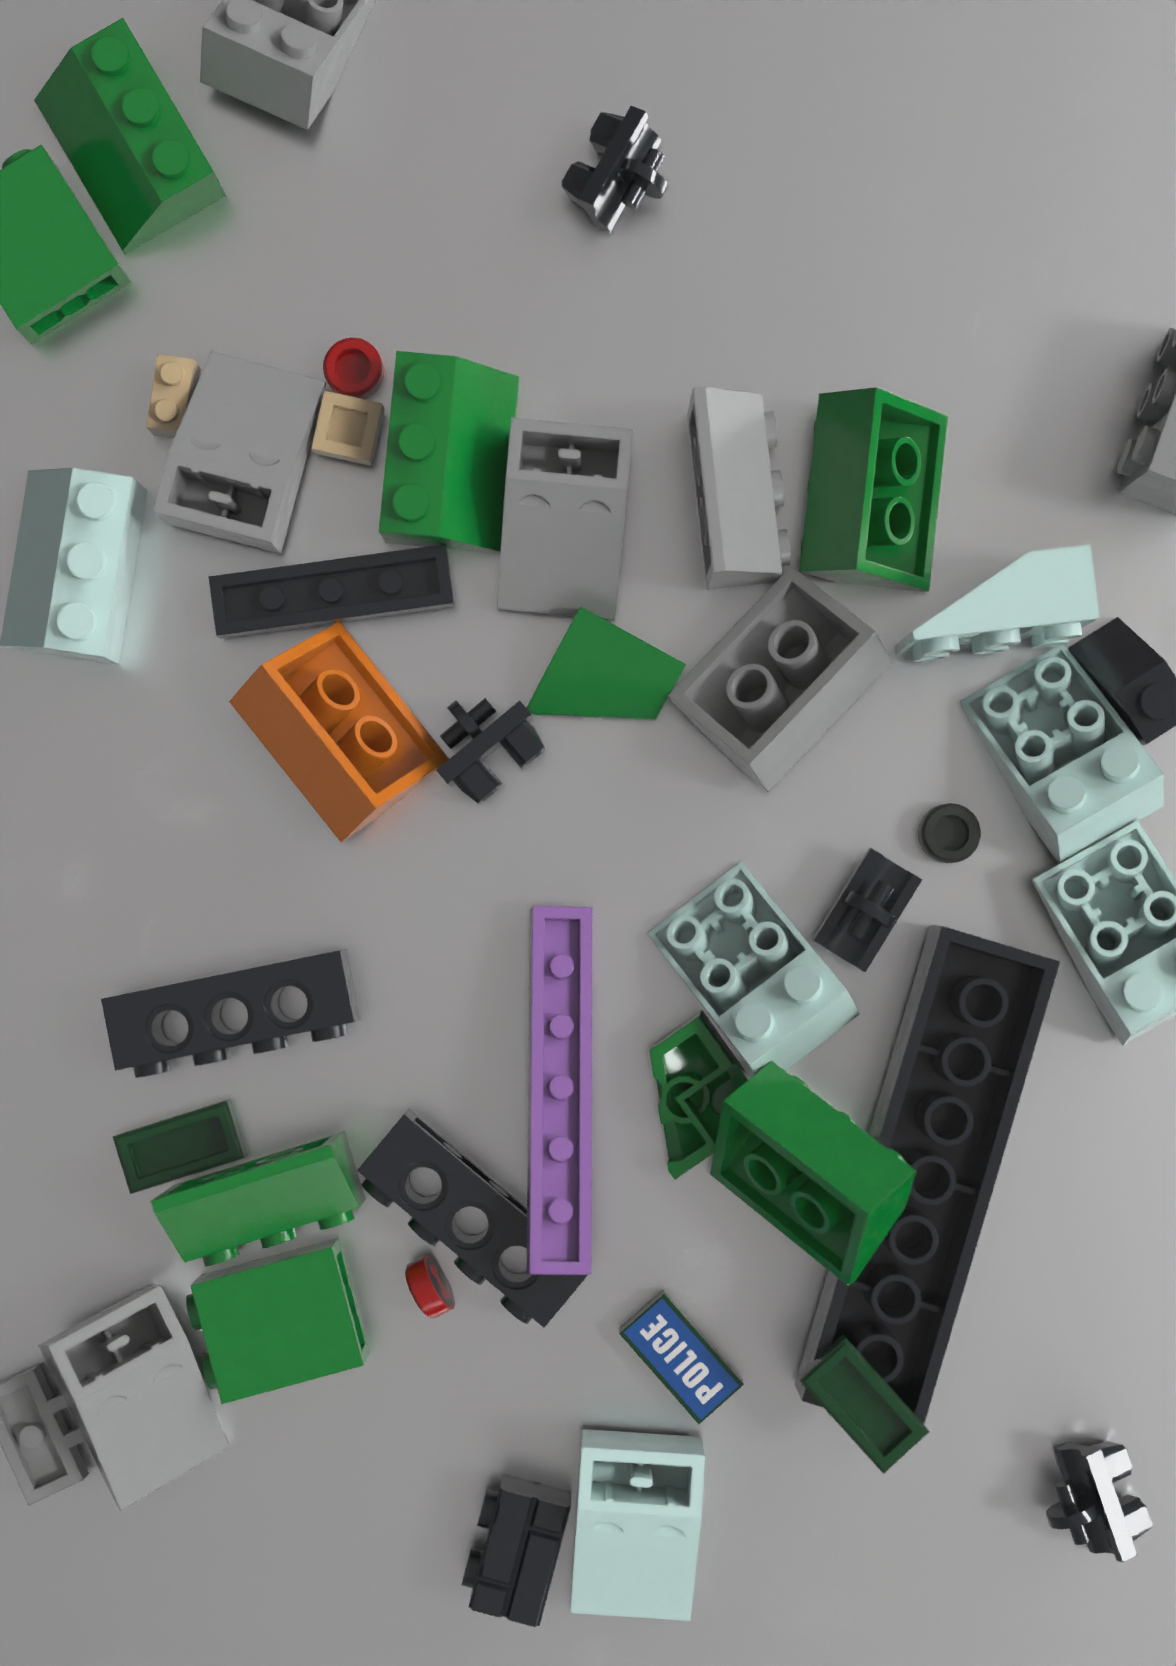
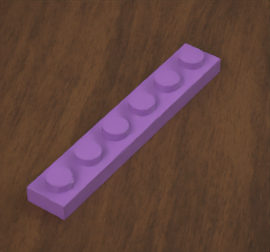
M532 906L530 909L527 1275H591L592 907Z

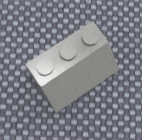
M707 386L694 387L692 389L687 418L706 588L710 590L774 583L782 575L781 566L790 565L791 563L787 529L777 530L775 507L784 505L782 475L780 470H770L768 448L777 447V427L774 411L764 412L762 394Z
M791 566L667 696L727 758L769 792L892 662L874 629Z

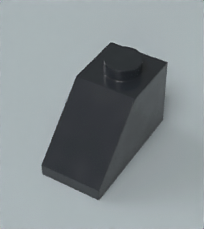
M1119 617L1114 618L1067 648L1141 745L1150 743L1176 726L1175 674L1166 660Z

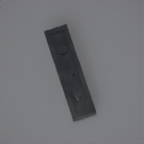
M446 544L208 577L216 636L220 639L455 606Z

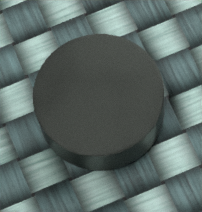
M954 803L942 804L929 810L923 816L918 828V839L923 851L930 858L941 863H956L967 859L977 849L981 837L980 824L976 816L968 808Z

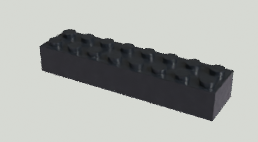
M930 925L868 1134L884 1147L896 1151L905 1160L906 1164L916 1170L905 1209L860 1275L849 1287L828 1270L798 1374L843 1334L925 1424L1060 961L944 926ZM797 1377L795 1387L801 1400L823 1407Z

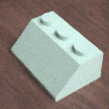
M78 468L28 470L0 646L120 664L147 497V490L137 480L130 476Z

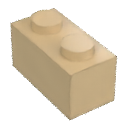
M157 354L146 428L153 435L169 438L175 437L199 381L201 368L194 359Z

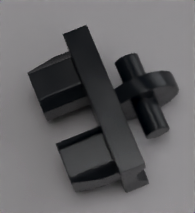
M630 106L625 117L600 112L591 128L589 139L593 148L603 153L598 165L594 168L577 161L571 164L562 180V188L568 197L586 210L595 226L608 232L612 231L625 206L636 209L644 195L660 199L668 188L667 181L657 172L665 158L657 150L662 140L647 124L649 117L647 112L634 106Z
M484 698L469 712H466L455 700L447 709L456 718L457 722L443 732L440 737L450 749L468 735L473 740L436 771L449 786L452 787L456 784L462 792L480 805L503 785L484 762L488 756L502 746L518 766L523 769L546 749L537 731L530 723L533 720L532 714L520 700L483 731L479 726L496 712L487 699Z
M868 848L812 940L859 970L866 972L922 879L898 866L874 849Z
M1109 1441L1089 1447L1068 1442L1055 1448L1054 1450L1065 1480L1055 1484L1060 1501L1050 1506L1046 1511L1050 1527L1060 1530L1070 1529L1074 1544L1082 1545L1087 1543L1088 1549L1092 1553H1112L1115 1555L1116 1560L1120 1562H1125L1136 1556L1137 1552L1133 1541L1150 1530L1153 1525L1147 1507L1139 1497L1128 1494L1119 1499L1117 1497L1113 1483L1131 1475V1470L1133 1469L1127 1449L1122 1444Z

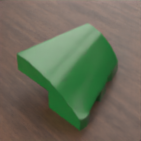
M580 606L541 678L527 709L535 716H544L546 714L582 716V718L618 717L630 720L656 721L668 699L667 695L673 690L686 664Z
M703 1010L677 1027L649 1050L653 1077L657 1081L660 1100L658 1103L660 1121L664 1125L669 1157L667 1161L668 1172L674 1180L714 1154L723 1100L750 1079V1076Z

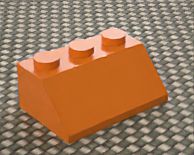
M340 622L261 664L229 701L340 842H343L383 815L449 760L447 755Z

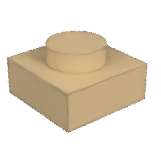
M324 391L311 448L314 454L372 466L385 410L383 403Z

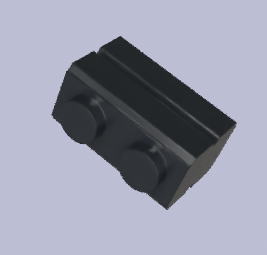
M502 1475L498 1492L486 1489L477 1523L478 1527L488 1529L482 1551L470 1549L461 1583L462 1586L472 1588L469 1608L473 1611L498 1618L506 1617L510 1621L524 1625L540 1626L571 1509V1493L544 1484L538 1485L533 1481L510 1475Z

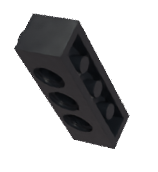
M347 949L101 999L114 1069L116 1071L133 1067L135 1078L171 1071L170 1059L190 1055L193 1057L194 1066L230 1059L229 1047L249 1043L252 1044L253 1054L289 1047L288 1035L310 1031L312 1042L348 1035L346 1024L360 1019ZM287 986L299 988L307 998V1010L300 1019L287 1018L279 1009V995ZM228 998L241 1001L247 1009L248 1020L241 1031L229 1030L220 1019L221 1006ZM169 1010L181 1013L187 1020L188 1033L181 1043L171 1042L162 1032V1019Z
M410 1109L404 1113L357 1170L366 1178L361 1185L368 1194L386 1207H390L395 1202L412 1217L408 1221V1225L420 1238L432 1246H436L439 1241L445 1244L458 1255L454 1261L456 1267L478 1285H482L485 1280L489 1281L504 1294L500 1300L501 1304L524 1324H528L531 1319H534L545 1328L588 1276L527 1275V1272L523 1274L509 1272L502 1264L501 1254L512 1246L527 1248V1207ZM421 1167L434 1170L441 1179V1191L432 1197H422L416 1194L410 1186V1173ZM464 1207H476L485 1213L489 1226L483 1233L471 1236L459 1230L455 1222V1214Z

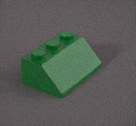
M124 18L117 20L71 47L34 99L124 254L226 196L213 169Z
M396 351L379 533L385 543L422 547L446 544L447 549L500 554L511 418H516L519 376L457 356Z
M877 387L819 393L817 416L814 424L810 478L807 486L808 498L804 534L801 542L799 572L838 583L918 592L929 591L948 423L947 415Z
M771 1061L723 1100L710 1175L849 1287L860 1275L905 1209L916 1170L906 1164L905 1160L896 1151L884 1147L859 1128L849 1115L837 1111L817 1096L803 1080L790 1075Z
M343 1131L174 1184L151 1200L154 1214L184 1263L202 1257L204 1265L211 1266L239 1256L240 1253L237 1246L260 1239L262 1248H268L296 1238V1227L318 1221L320 1230H325L355 1219L353 1210L360 1208L366 1198L346 1133Z

